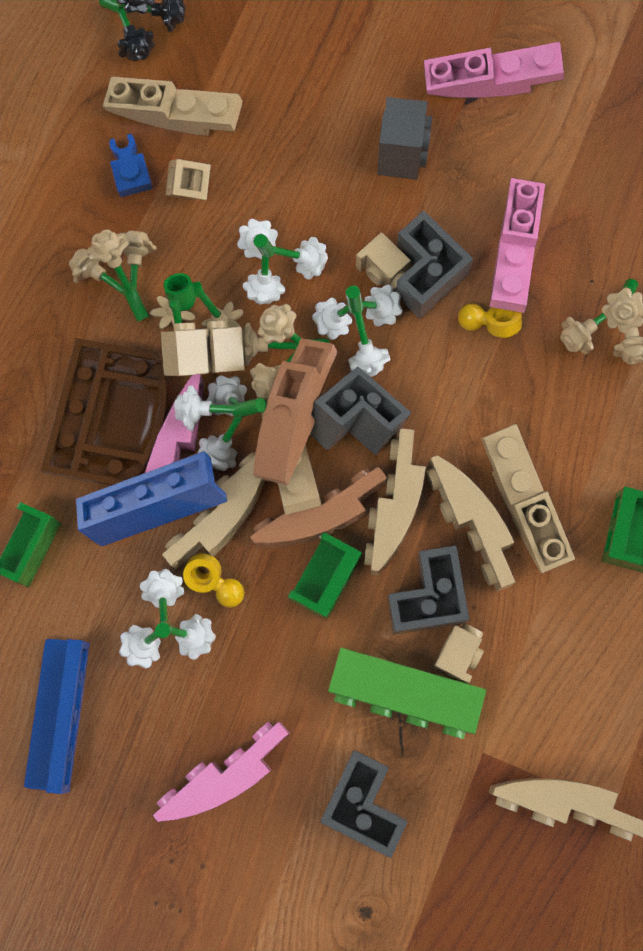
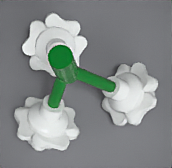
M254 218L248 220V226L245 225L239 228L240 239L237 245L240 249H245L244 255L247 258H260L261 269L258 271V275H249L248 281L243 283V289L247 291V298L254 300L258 304H270L273 301L280 300V294L285 292V287L280 283V277L272 276L269 270V258L274 254L293 258L294 262L298 263L296 271L302 273L305 279L310 280L313 276H320L328 260L327 253L325 252L326 245L319 243L316 237H311L309 241L303 240L300 248L294 251L276 247L275 240L278 232L275 229H270V221H257Z
M352 285L345 292L348 305L342 302L337 304L334 298H329L326 302L316 304L317 312L312 315V319L317 324L320 335L327 334L329 339L334 340L339 335L348 334V325L352 323V318L348 313L353 314L361 341L358 343L359 350L356 355L348 360L350 369L353 371L358 366L367 375L372 377L377 375L378 372L383 371L384 364L390 361L391 358L387 349L374 347L372 340L368 339L362 317L363 308L367 309L366 318L373 319L375 326L380 327L383 324L392 325L396 322L395 315L402 313L400 306L401 294L393 292L391 285H385L382 288L373 287L370 291L371 296L365 297L364 301H362L360 289Z
M220 375L216 378V383L208 385L209 395L206 401L201 400L193 386H188L187 391L183 395L177 396L174 408L176 419L183 422L189 431L194 429L201 416H211L212 413L215 415L227 414L234 416L225 434L220 435L219 438L211 435L208 439L201 438L199 441L200 449L198 453L205 451L211 457L213 469L226 471L228 467L234 468L236 466L235 457L238 453L235 449L231 448V437L243 417L264 412L267 404L263 398L245 401L244 396L247 388L240 384V379L236 376L227 378Z
M168 569L158 572L151 571L148 578L140 583V589L143 591L142 599L152 602L155 607L159 608L160 623L155 627L154 632L150 627L140 628L132 625L129 628V632L121 634L122 646L119 654L127 657V664L129 666L139 665L145 669L149 668L152 662L160 658L158 648L161 641L159 638H166L169 634L174 635L179 643L180 654L188 655L191 660H196L201 654H208L211 650V643L216 638L211 630L210 619H202L197 614L190 620L182 621L180 629L172 627L168 621L167 605H174L176 599L184 594V588L180 586L182 585V578L173 575Z

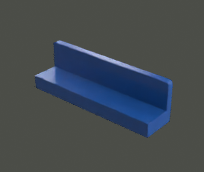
M203 451L77 498L78 531L98 545L105 546L228 501L227 494L215 484L211 457Z
M73 639L45 640L24 782L25 788L46 790V793L54 794L70 792L89 655V642Z

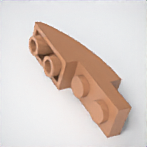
M301 338L291 362L282 361L268 398L259 432L253 475L256 478L284 485L289 484L315 423L311 415L314 402L321 392L337 355L334 344Z
M379 466L372 471L366 468L356 474L351 479L353 484L342 492L339 488H336L321 499L323 505L320 507L287 515L284 513L275 520L268 517L253 528L255 533L250 538L256 548H280L316 541L320 539L323 532L332 535L365 517L366 510L361 502L386 485L387 477Z

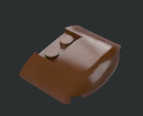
M76 338L41 467L42 473L112 486L136 477L149 462L157 436L164 424L167 408V384L159 364L162 362L158 353Z

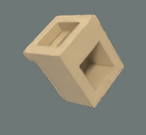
M181 159L169 161L165 196L189 200H207L211 165Z
M382 232L356 254V268L360 272L366 268V274L373 283L378 286L381 284L383 286L391 285L395 291L397 280L410 269L411 260Z
M465 623L462 628L455 625L451 629L433 668L462 683H470L473 676L467 674L466 671L468 668L475 670L483 655L484 650L478 647L484 633Z

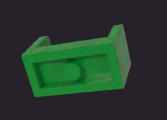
M624 486L616 493L601 562L643 573V491Z
M19 502L16 508L23 512L0 557V575L29 588L61 523L52 516Z
M323 532L316 551L296 587L289 592L288 599L327 621L362 557V552Z

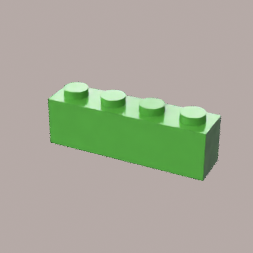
M340 648L328 692L335 694L334 702L355 708L357 701L371 705V713L391 718L394 711L407 715L406 723L428 729L429 722L444 726L443 734L464 739L466 733H476L486 689Z

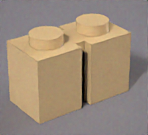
M228 320L207 321V329H196L195 322L173 324L174 331L161 332L164 375L184 376L206 374L211 371L212 373L245 370L242 327H228Z

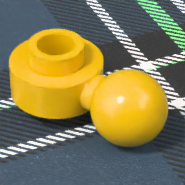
M469 303L464 305L458 313L459 324L468 331L478 330L485 325L488 332L493 336L508 338L518 333L522 328L521 312L493 307L486 312L480 305Z
M200 553L188 560L183 571V578L190 589L200 593L214 590L216 591L218 602L228 608L238 606L244 599L245 591L243 585L235 579L224 580L221 578V565L215 557ZM198 567H206L209 573H201Z

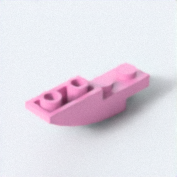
M560 42L493 55L491 48L424 60L427 93L437 96L480 98L516 95L531 92V85L564 79Z
M511 178L495 262L489 307L521 313L525 312L534 250L538 239L545 189L544 183Z
M267 722L252 736L256 741L253 746L246 752L240 747L224 761V764L228 767L225 771L216 762H211L208 766L201 762L186 775L189 783L183 789L177 792L175 788H172L157 802L161 809L153 817L158 822L180 819L210 810L235 798L272 771L263 758L290 733L281 722L274 726Z

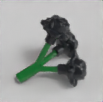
M99 0V5L102 8L118 13L124 26V39L117 42L119 47L118 54L122 58L127 57V60L135 62L145 60L149 56L151 49L155 46L152 41L154 37L153 32H146L144 28L136 30L135 26L130 24L126 16L127 13L139 12L145 14L147 12L151 13L152 16L161 17L168 32H172L176 25L184 22L185 5L183 0H162L161 3H157L155 0Z

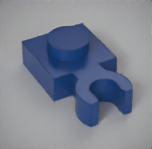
M131 134L127 135L129 144L123 149L117 147L114 138L110 139V148L114 157L118 159L111 161L110 164L120 198L153 189L143 153L136 155L137 145Z

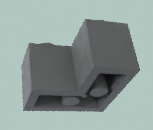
M387 97L380 133L377 175L417 180L419 167L426 168L432 116L426 115V101Z
M422 211L398 233L397 247L411 260L410 264L413 265L397 280L396 292L401 294L400 301L420 319L467 277L471 269L473 258L425 211Z
M357 366L314 402L311 415L315 423L310 435L325 449L329 450L350 432L374 455H377L391 442V439L398 435L400 428L403 427L411 412Z
M451 546L419 551L417 562L422 589L388 594L387 597L393 635L461 625L469 621L457 547Z
M353 749L320 823L391 858L408 821L406 818L373 802L389 767Z

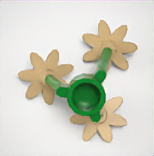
M184 273L170 275L164 280L163 287L168 299L158 296L157 301L162 308H156L150 312L153 317H162L159 323L160 329H165L171 322L177 324L183 323L182 320H195V315L187 310L193 307L196 297L202 301L212 314L211 318L202 322L204 327H207V321L228 320V327H240L236 320L243 315V310L241 309L233 311L234 305L232 302L227 303L223 310L217 308L204 292L201 282L192 283L190 276Z

